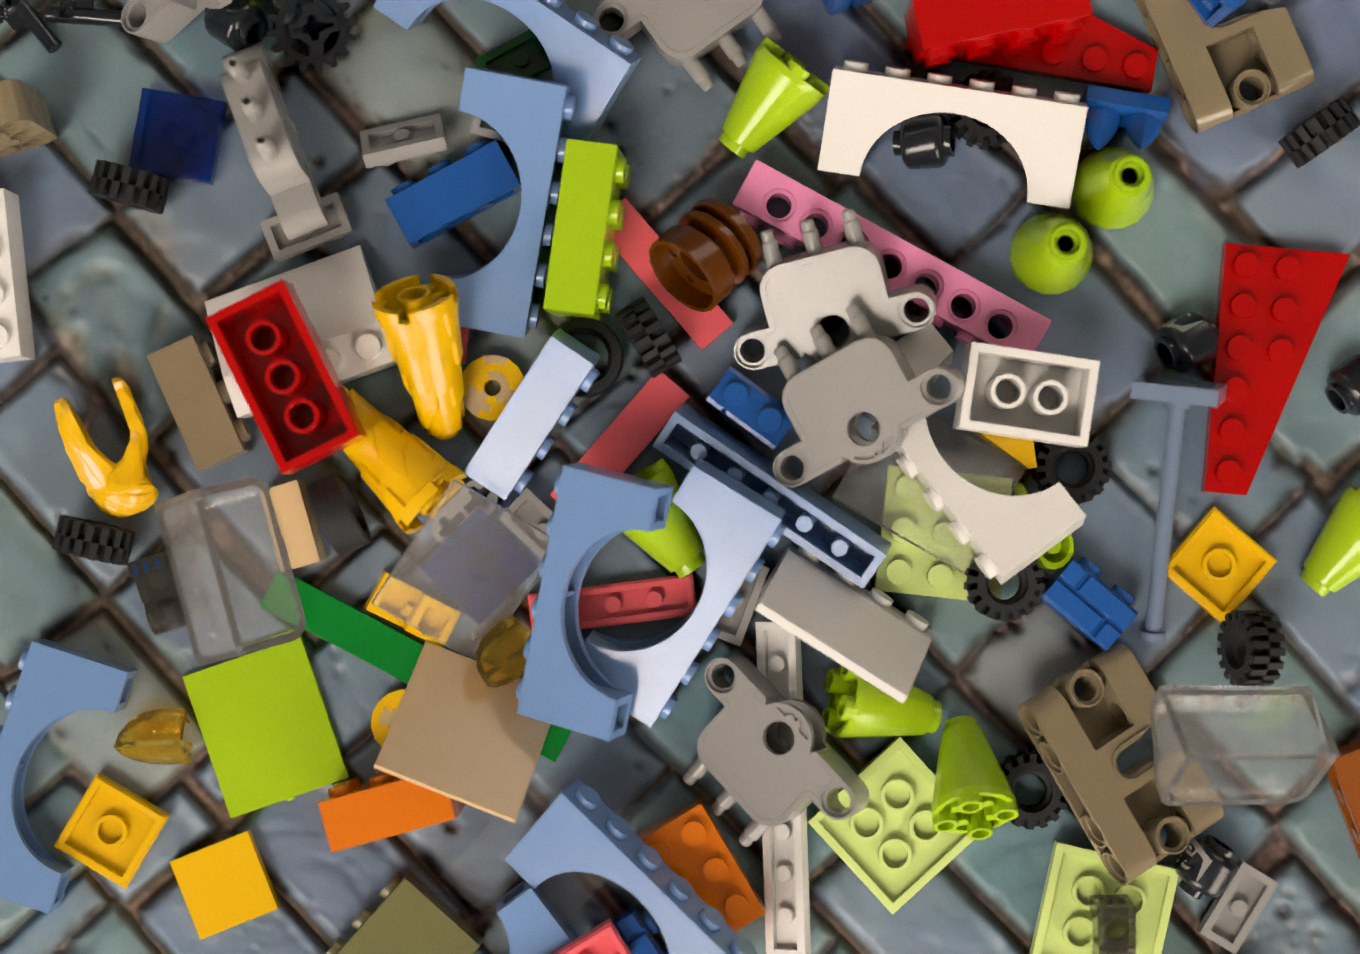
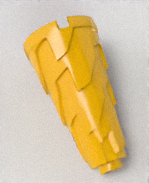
M429 273L431 279L429 284H421L419 274L403 277L384 285L374 293L376 302L371 300L374 317L380 322L394 363L397 362L403 383L413 399L421 427L438 440L451 439L462 429L463 417L465 416L463 402L464 385L461 367L463 348L459 325V297L455 282L444 275Z
M343 386L368 437L344 448L343 451L361 472V477L392 514L396 524L406 534H412L426 526L419 517L423 514L424 516L429 515L433 519L435 514L463 487L465 482L462 479L467 478V475L457 465H452L413 433L410 434L395 420L378 411L353 388L349 391Z

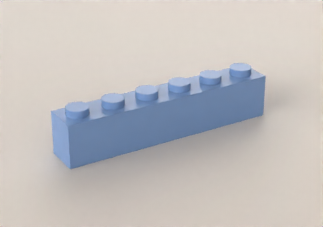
M685 403L674 411L652 445L689 471L698 457L785 509L786 511L781 523L786 525L787 528L783 535L862 589L887 556L892 543L805 484L793 488L785 486L774 477L773 463Z

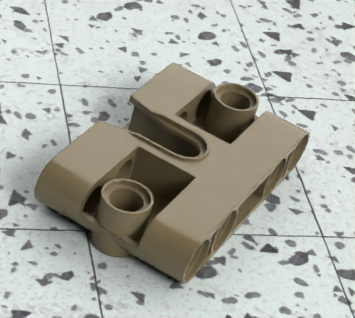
M1134 0L1153 45L1158 49V56L1184 116L1195 134L1244 113H1249L1262 105L1302 89L1314 82L1312 66L1286 7L1243 14L1225 23L1216 24L1211 28L1205 25L1188 0ZM1241 82L1253 85L1256 90V99L1254 101H1248L1240 95L1239 85Z
M1116 642L1108 650H1103L1073 671L1059 675L1053 684L1017 707V714L1105 868L1115 881L1125 886L1166 856L1183 852L1188 847L1192 838L1222 819L1224 812L1217 796L1189 749L1176 753L1174 750L1139 761L1123 772L1119 770L1117 766L1118 754L1139 740L1166 709L1131 650L1123 643ZM1076 680L1080 683L1082 687V696L1080 699L1075 695L1074 692V683ZM1162 827L1167 834L1165 844L1160 840V830Z

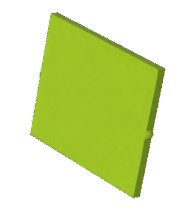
M302 636L250 654L240 653L238 658L182 677L230 818L283 800L292 801L297 795L350 777Z

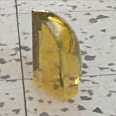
M510 615L493 627L481 639L476 651L477 671L488 687L497 688L507 685L524 675L527 660L524 658V647L531 634L513 615Z
M185 707L159 708L141 713L131 719L119 732L113 748L123 756L148 764H191L192 743H184L183 735L185 724H189V717Z

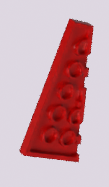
M1092 15L1084 24L1082 30L1074 34L1075 38L1068 42L1050 44L1049 39L1033 42V48L1021 52L1009 53L1008 47L991 50L992 56L985 59L967 61V56L952 58L950 61L1149 94L1152 91L1158 49ZM907 34V39H906V45H905V51H904V53L911 54V49H910V44H909V39H908V34Z
M1233 243L1222 245L1215 322L1219 332V339L1217 340V354L1212 359L1210 382L1226 383L1227 390L1226 399L1220 406L1208 407L1201 492L1247 495L1350 254Z

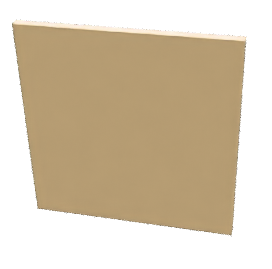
M425 641L374 768L515 823L551 724L517 714L519 700L516 698V689L520 678Z

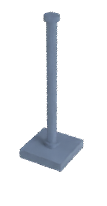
M1142 375L1133 380L1131 384L1130 398L1165 402L1164 407L1169 408L1145 629L1140 630L1139 639L1158 643L1165 641L1166 633L1162 631L1186 409H1191V405L1220 406L1226 399V383Z

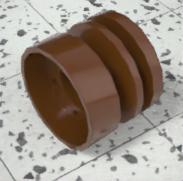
M706 198L696 203L690 212L685 213L678 225L671 226L653 242L649 249V257L655 275L673 297L690 309L707 312L713 310L730 294L734 285L743 282L746 276L759 266L762 261V247L757 234L750 224L734 208L721 200Z

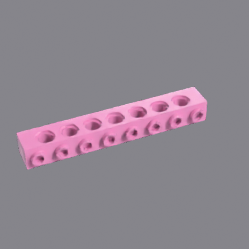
M756 159L732 203V208L747 220L752 229L757 230L759 225L766 229L773 230L774 237L779 244L794 250L796 245L805 249L800 223L808 218H818L826 226V234L820 238L822 247L841 243L846 238L842 211L847 208ZM774 198H781L788 203L790 213L784 218H774L767 211V203ZM856 214L860 221L865 241L871 242L876 246L883 258H891L898 264L899 273L897 277L888 279L891 290L914 285L915 280L920 277L928 278L934 283L937 309L931 323L936 329L940 330L942 325L954 330L957 332L955 339L964 345L970 342H978L1036 351L1052 320ZM963 297L969 301L971 314L968 318L960 319L952 313L951 302L953 298ZM912 298L906 302V305L921 312L919 316L929 311L927 302L921 298ZM991 317H999L1006 322L1008 332L1004 339L994 338L989 333L988 322Z

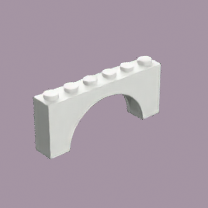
M844 60L843 66H835L833 68L818 170L859 176L869 149L892 126L922 114L956 113L986 123L997 130L1013 146L1026 172V199L1028 203L1069 209L1088 110L1087 103L1079 102V94L1055 91L1054 98L1036 96L1037 88L1022 85H1012L1011 92L994 89L995 82L973 78L970 79L969 85L952 83V75L928 72L927 79L910 77L911 69L895 66H886L885 73L869 71V63L855 60Z
M932 323L921 330L909 332L896 342L902 349L916 377L928 370L953 363V349ZM939 374L935 377L934 383L936 382V380H937L938 377L940 376ZM866 412L874 422L871 429L878 438L880 434L879 422L874 415ZM926 418L907 428V436L901 447L896 450L900 456L896 461L902 471L911 480L914 477L918 478L926 489L922 494L935 512L943 510L952 522L948 527L956 540L962 546L969 543L978 555L974 560L982 573L988 579L995 576L1001 585L1084 523L1086 514L1060 482L1041 492L1022 496L996 494L969 483L959 476L938 452L929 433Z

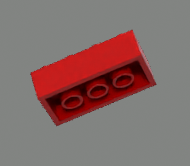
M912 0L904 20L914 66L925 64L927 70H932L950 65V59L967 56V61H977L992 56L991 50L1008 47L1009 53H1016L1033 48V42L1049 39L1050 44L1071 41L1075 38L1074 34L1082 30V27L1093 15L1090 0Z
M282 279L205 318L282 474L292 475L368 437L292 283Z

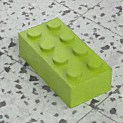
M567 139L543 305V309L555 317L570 319L588 318L603 323L604 313L610 314L612 311L614 289H610L608 282L610 272H617L620 254L619 247H615L613 237L614 230H623L625 206H621V189L628 190L631 177V165H627V158L623 156L618 145Z

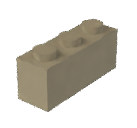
M190 335L146 355L198 471H208L252 451L248 443L249 440L253 439L251 431L244 418L236 417L224 379H219L214 365L219 362L208 340L203 342L200 337Z

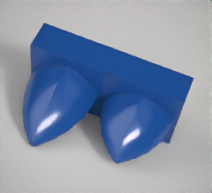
M1087 85L1080 102L1087 103L1088 110L1084 127L1089 140L1097 150L1108 144L1116 133L1118 126L1125 127L1130 140L1139 150L1147 147L1158 136L1170 108V98L1094 85Z

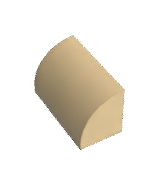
M306 480L290 481L263 491L286 571L328 560L317 519L308 499Z

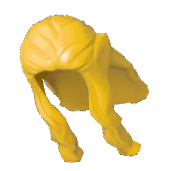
M116 377L111 380L130 430L129 444L123 458L117 463L112 462L96 447L70 401L63 397L57 399L54 404V410L65 451L79 480L85 485L88 496L94 500L98 508L105 514L123 518L140 513L151 507L157 500L159 492L152 484L147 470L146 460L149 445L143 417L133 399L129 385L123 379Z

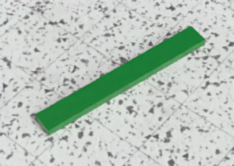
M284 569L279 570L261 604V607L406 684L409 683L424 646L422 642ZM551 724L540 755L556 762L572 730Z

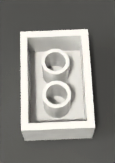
M970 342L965 345L961 369L966 381L965 390L962 397L956 402L952 429L1075 448L1087 447L1100 361Z

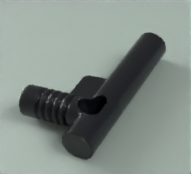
M2 0L0 2V23H3V20H5L16 32L27 26L49 54L56 52L62 46V42L27 0H20V3L15 6H10L12 0Z
M61 0L60 6H46L45 19L49 23L122 27L121 10L94 9V0ZM70 7L73 16L71 18H63L65 11Z

